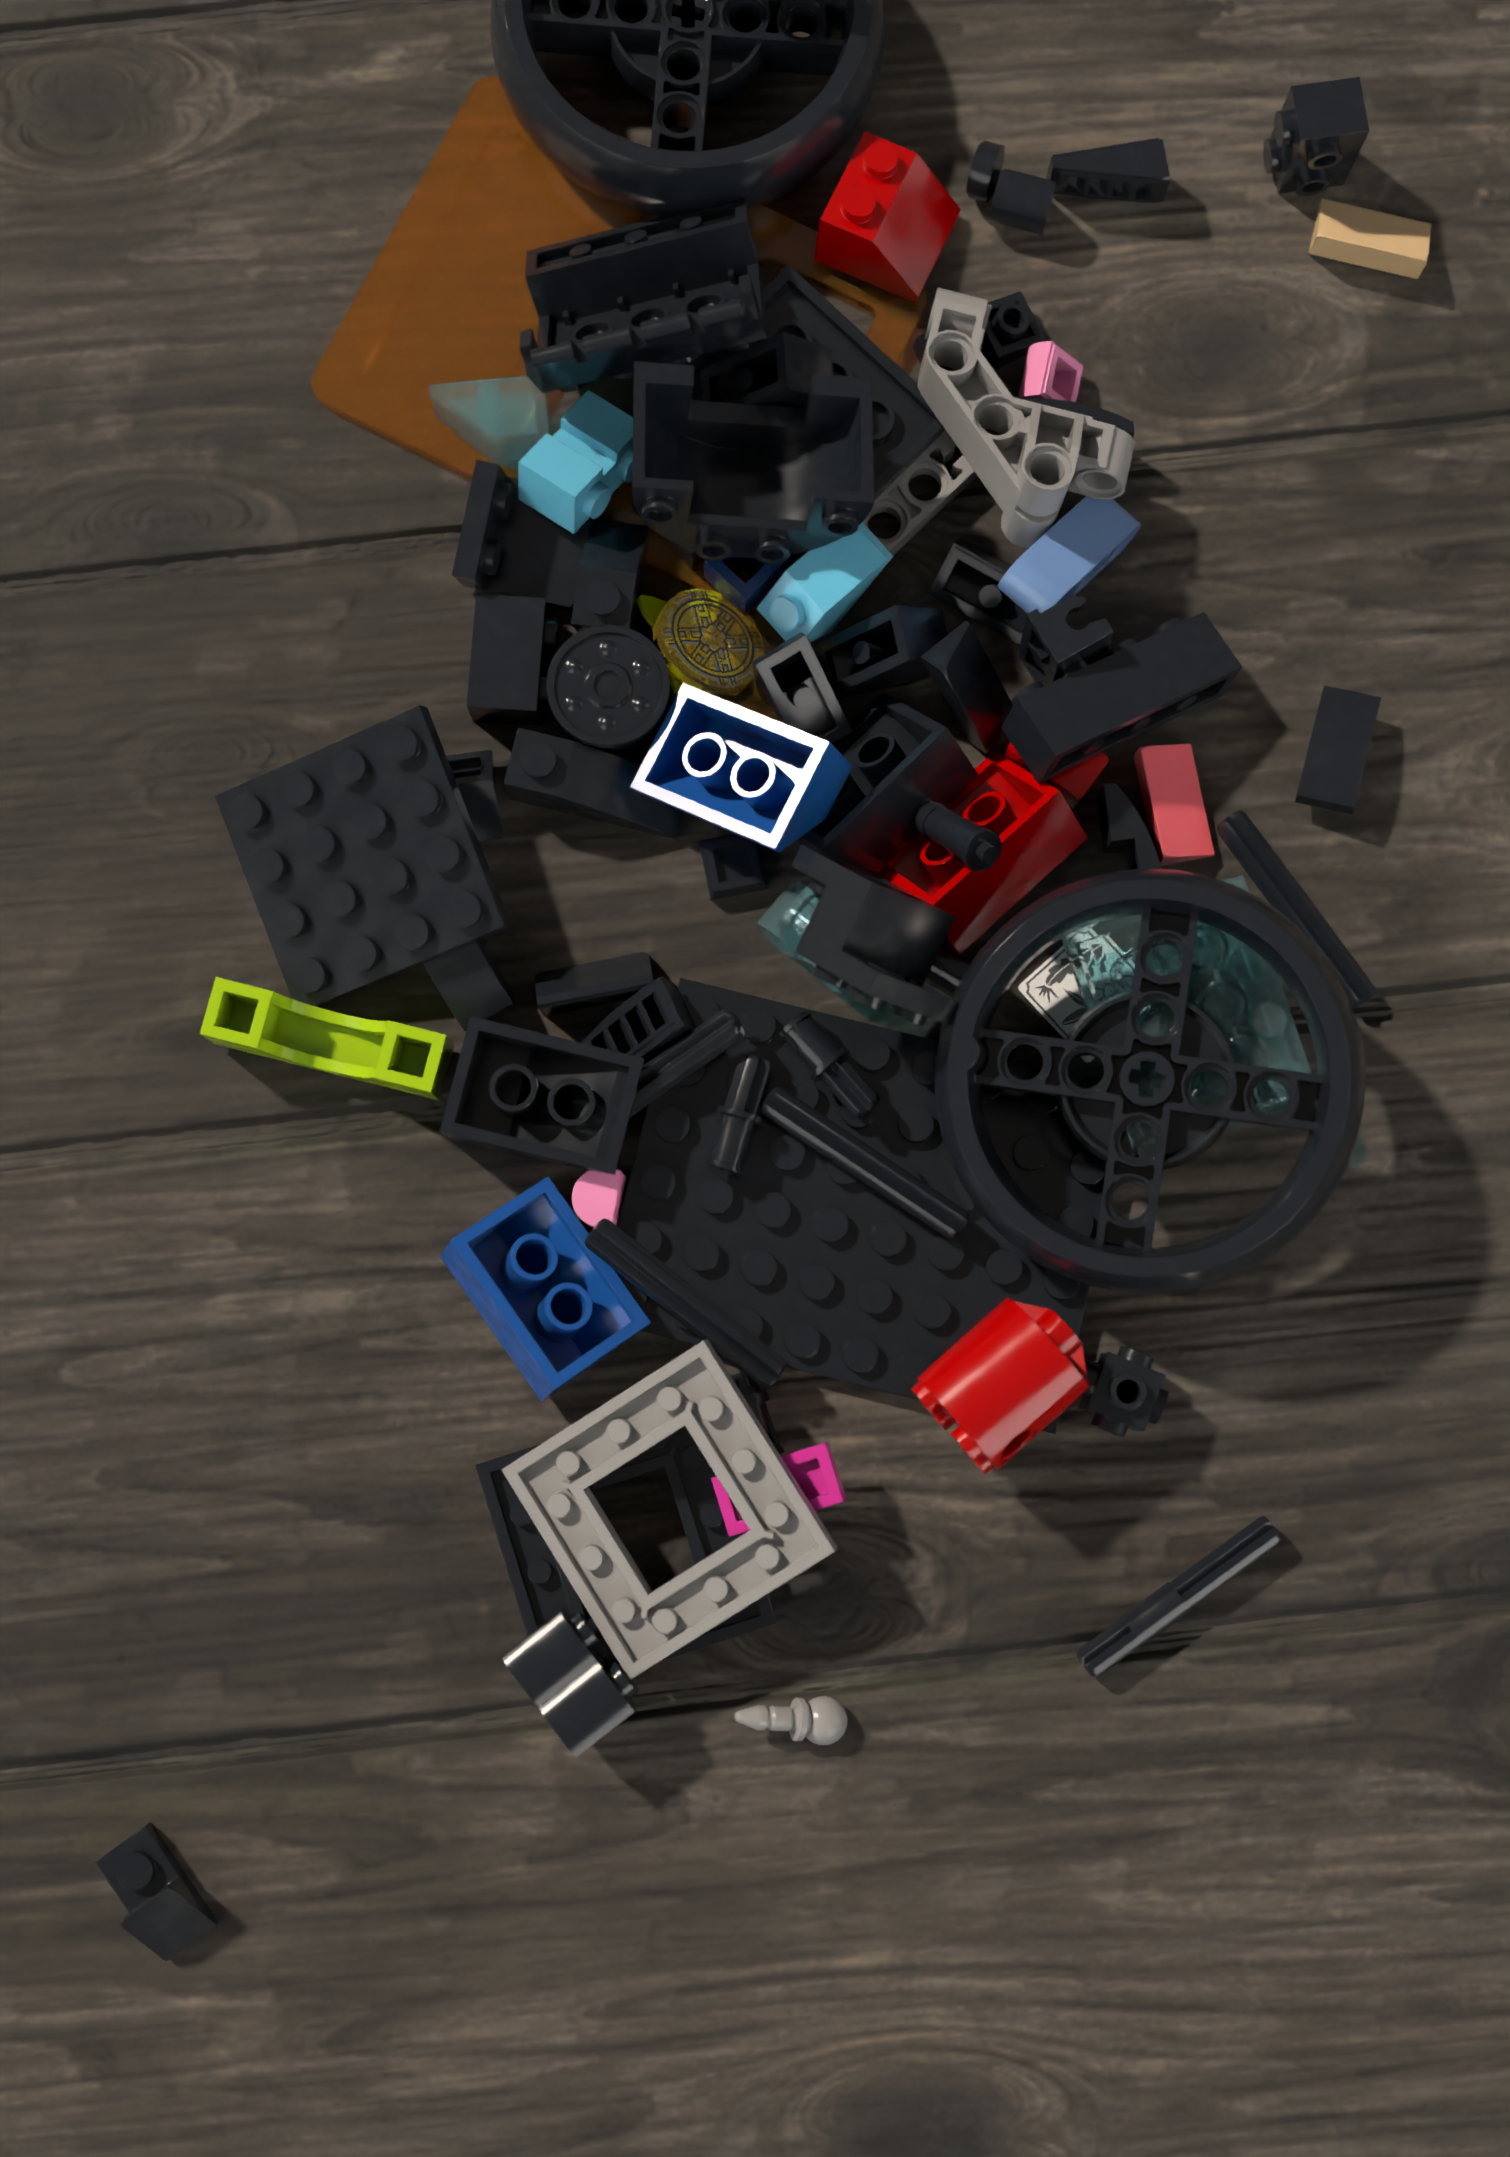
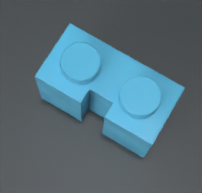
M588 390L561 418L560 429L553 436L546 433L518 462V499L573 534L590 517L592 519L599 517L607 507L611 494L624 481L628 483L632 481L633 417Z

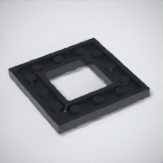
M686 1426L589 1486L590 1490L593 1491L665 1467L695 1564L746 1533L743 1532L729 1537L711 1480L716 1475ZM539 1445L475 1465L527 1635L562 1608L566 1610L571 1618L580 1612L587 1619L581 1599L502 1472L503 1468ZM766 1594L661 1661L776 1624L777 1620L769 1595ZM587 1619L601 1640L594 1647L600 1658L608 1667L614 1662H618L593 1619Z

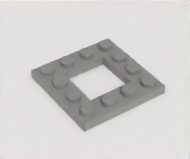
M708 1339L703 1340L502 1469L505 1477L629 1680L834 1553L838 1548ZM686 1426L750 1530L652 1591L589 1486Z

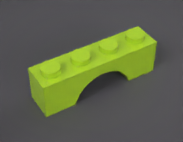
M215 977L200 1030V1035L216 1045L438 1101L441 1097L454 1049V1043L446 1034L390 1020H370L329 1011L299 1002L271 990Z

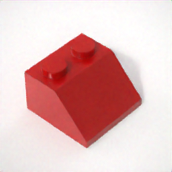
M865 131L820 218L814 260L917 304L959 218L961 209L916 152Z

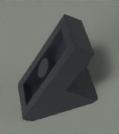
M803 632L752 661L756 689L759 695L773 707L781 723L829 741L831 744L853 732Z
M151 1822L95 1862L129 1913L119 1921L123 1929L166 1962L219 1923Z

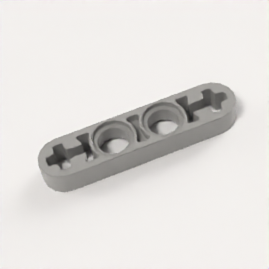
M946 430L874 501L871 512L863 521L868 528V521L877 513H890L897 518L900 524L899 532L889 539L877 538L892 555L900 550L978 476L964 455L952 465L951 474L948 473L944 465L952 459L956 444ZM922 474L930 475L938 481L941 491L932 500H918L909 491L908 484L912 478Z

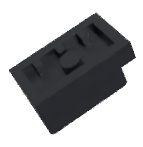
M476 460L452 575L464 587L507 596L546 598L547 604L571 609L574 605L578 567L593 519L590 517L574 534L520 501L518 499V479L508 477L499 464Z

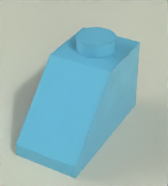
M862 522L854 534L810 550L784 572L756 609L785 641L803 632L809 643L834 630L892 559L893 555Z

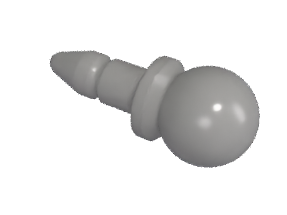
M828 1696L815 1697L808 1702L803 1698H794L790 1707L770 1706L767 1708L765 1705H756L735 1713V1721L752 1729L765 1730L768 1728L770 1731H789L793 1741H802L806 1737L817 1745H830L837 1742L845 1733L848 1722L847 1714L842 1704Z

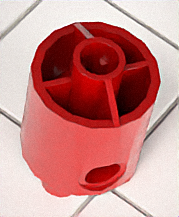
M1007 1297L917 1377L919 1382L911 1388V1391L945 1431L953 1424H956L957 1428L950 1434L959 1443L968 1457L986 1475L994 1467L999 1470L1089 1389L1083 1344L1073 1330L1051 1308L1021 1303Z

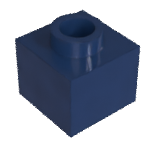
M738 557L704 560V578L744 616L767 596L786 571V561L777 564H767L758 561L756 558ZM749 572L754 576L745 584L737 574Z

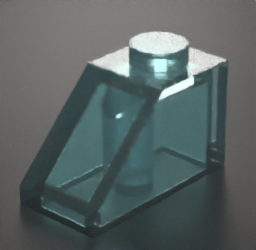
M527 376L429 385V396L436 418L492 463L507 466L511 470L518 471V462L546 433L552 436L548 393H541Z

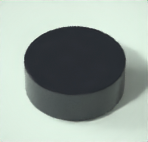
M987 140L979 144L967 180L966 193L969 198L987 203L990 202L995 192L1004 161V145Z

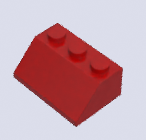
M995 751L975 768L979 775L962 790L956 800L947 805L954 813L975 822L983 828L992 830L1000 837L1002 848L995 864L985 871H974L967 867L963 861L948 853L945 848L919 834L915 840L907 844L878 874L879 877L955 916L944 943L959 954L973 942L977 941L988 928L1011 907L1021 901L1033 887L1056 866L1064 862L1088 838L1060 790L1045 781L1038 784L1032 773Z

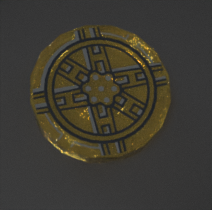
M701 588L680 591L660 610L652 629L653 642L657 638L661 649L660 653L666 662L668 673L680 685L684 683L711 695L716 693L728 694L726 697L738 695L755 679L752 661L764 655L763 638L753 618L749 614L744 616L721 593Z

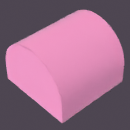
M1053 341L1039 342L1031 345L1028 348L1018 398L1058 399L1076 402L1083 365Z
M589 1170L575 1183L572 1191L573 1208L579 1218L590 1228L593 1229L603 1218L609 1219L616 1226L618 1225L626 1184V1177L622 1171L617 1170L616 1175Z

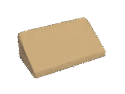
M1321 199L1308 254L1418 279L1427 264L1431 224Z

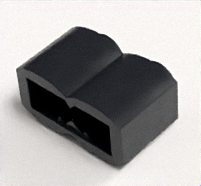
M562 1608L503 1654L502 1660L527 1695L540 1709L565 1746L575 1757H578L635 1712L636 1704L631 1696L638 1692V1689L632 1679L629 1680L617 1661L608 1667L600 1658L594 1647L601 1640L588 1620L580 1612L571 1618L566 1610Z

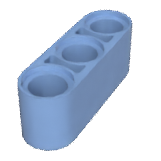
M1085 496L1014 562L1004 574L997 587L1026 614L1036 609L1042 613L1061 601L1075 596L1127 546L1140 529L1141 523L1114 499L1100 500Z

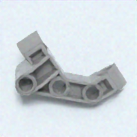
M937 287L925 335L927 342L918 375V389L1003 511L1001 529L1005 537L1019 547L1030 548L1053 527L1067 491L1100 500L1120 497L1125 492L1135 445L1131 435L1124 430L1116 428L1115 425L1093 420V417L1013 397L981 353L982 341L992 305L987 304L988 300ZM940 366L949 367L954 371H947ZM984 429H992L1000 435H992Z

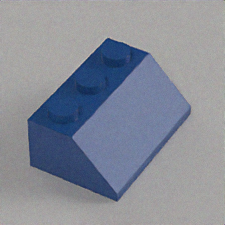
M683 683L630 787L638 793L780 853L827 818L853 766L829 741Z
M549 1177L541 1180L451 1239L440 1256L541 1402L588 1371L651 1323L614 1269L585 1246L584 1242L588 1232Z

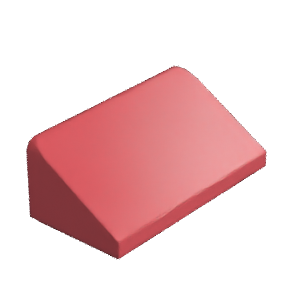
M1191 744L1139 747L1133 757L1150 837L1156 849L1160 865L1165 866L1213 857L1215 853Z

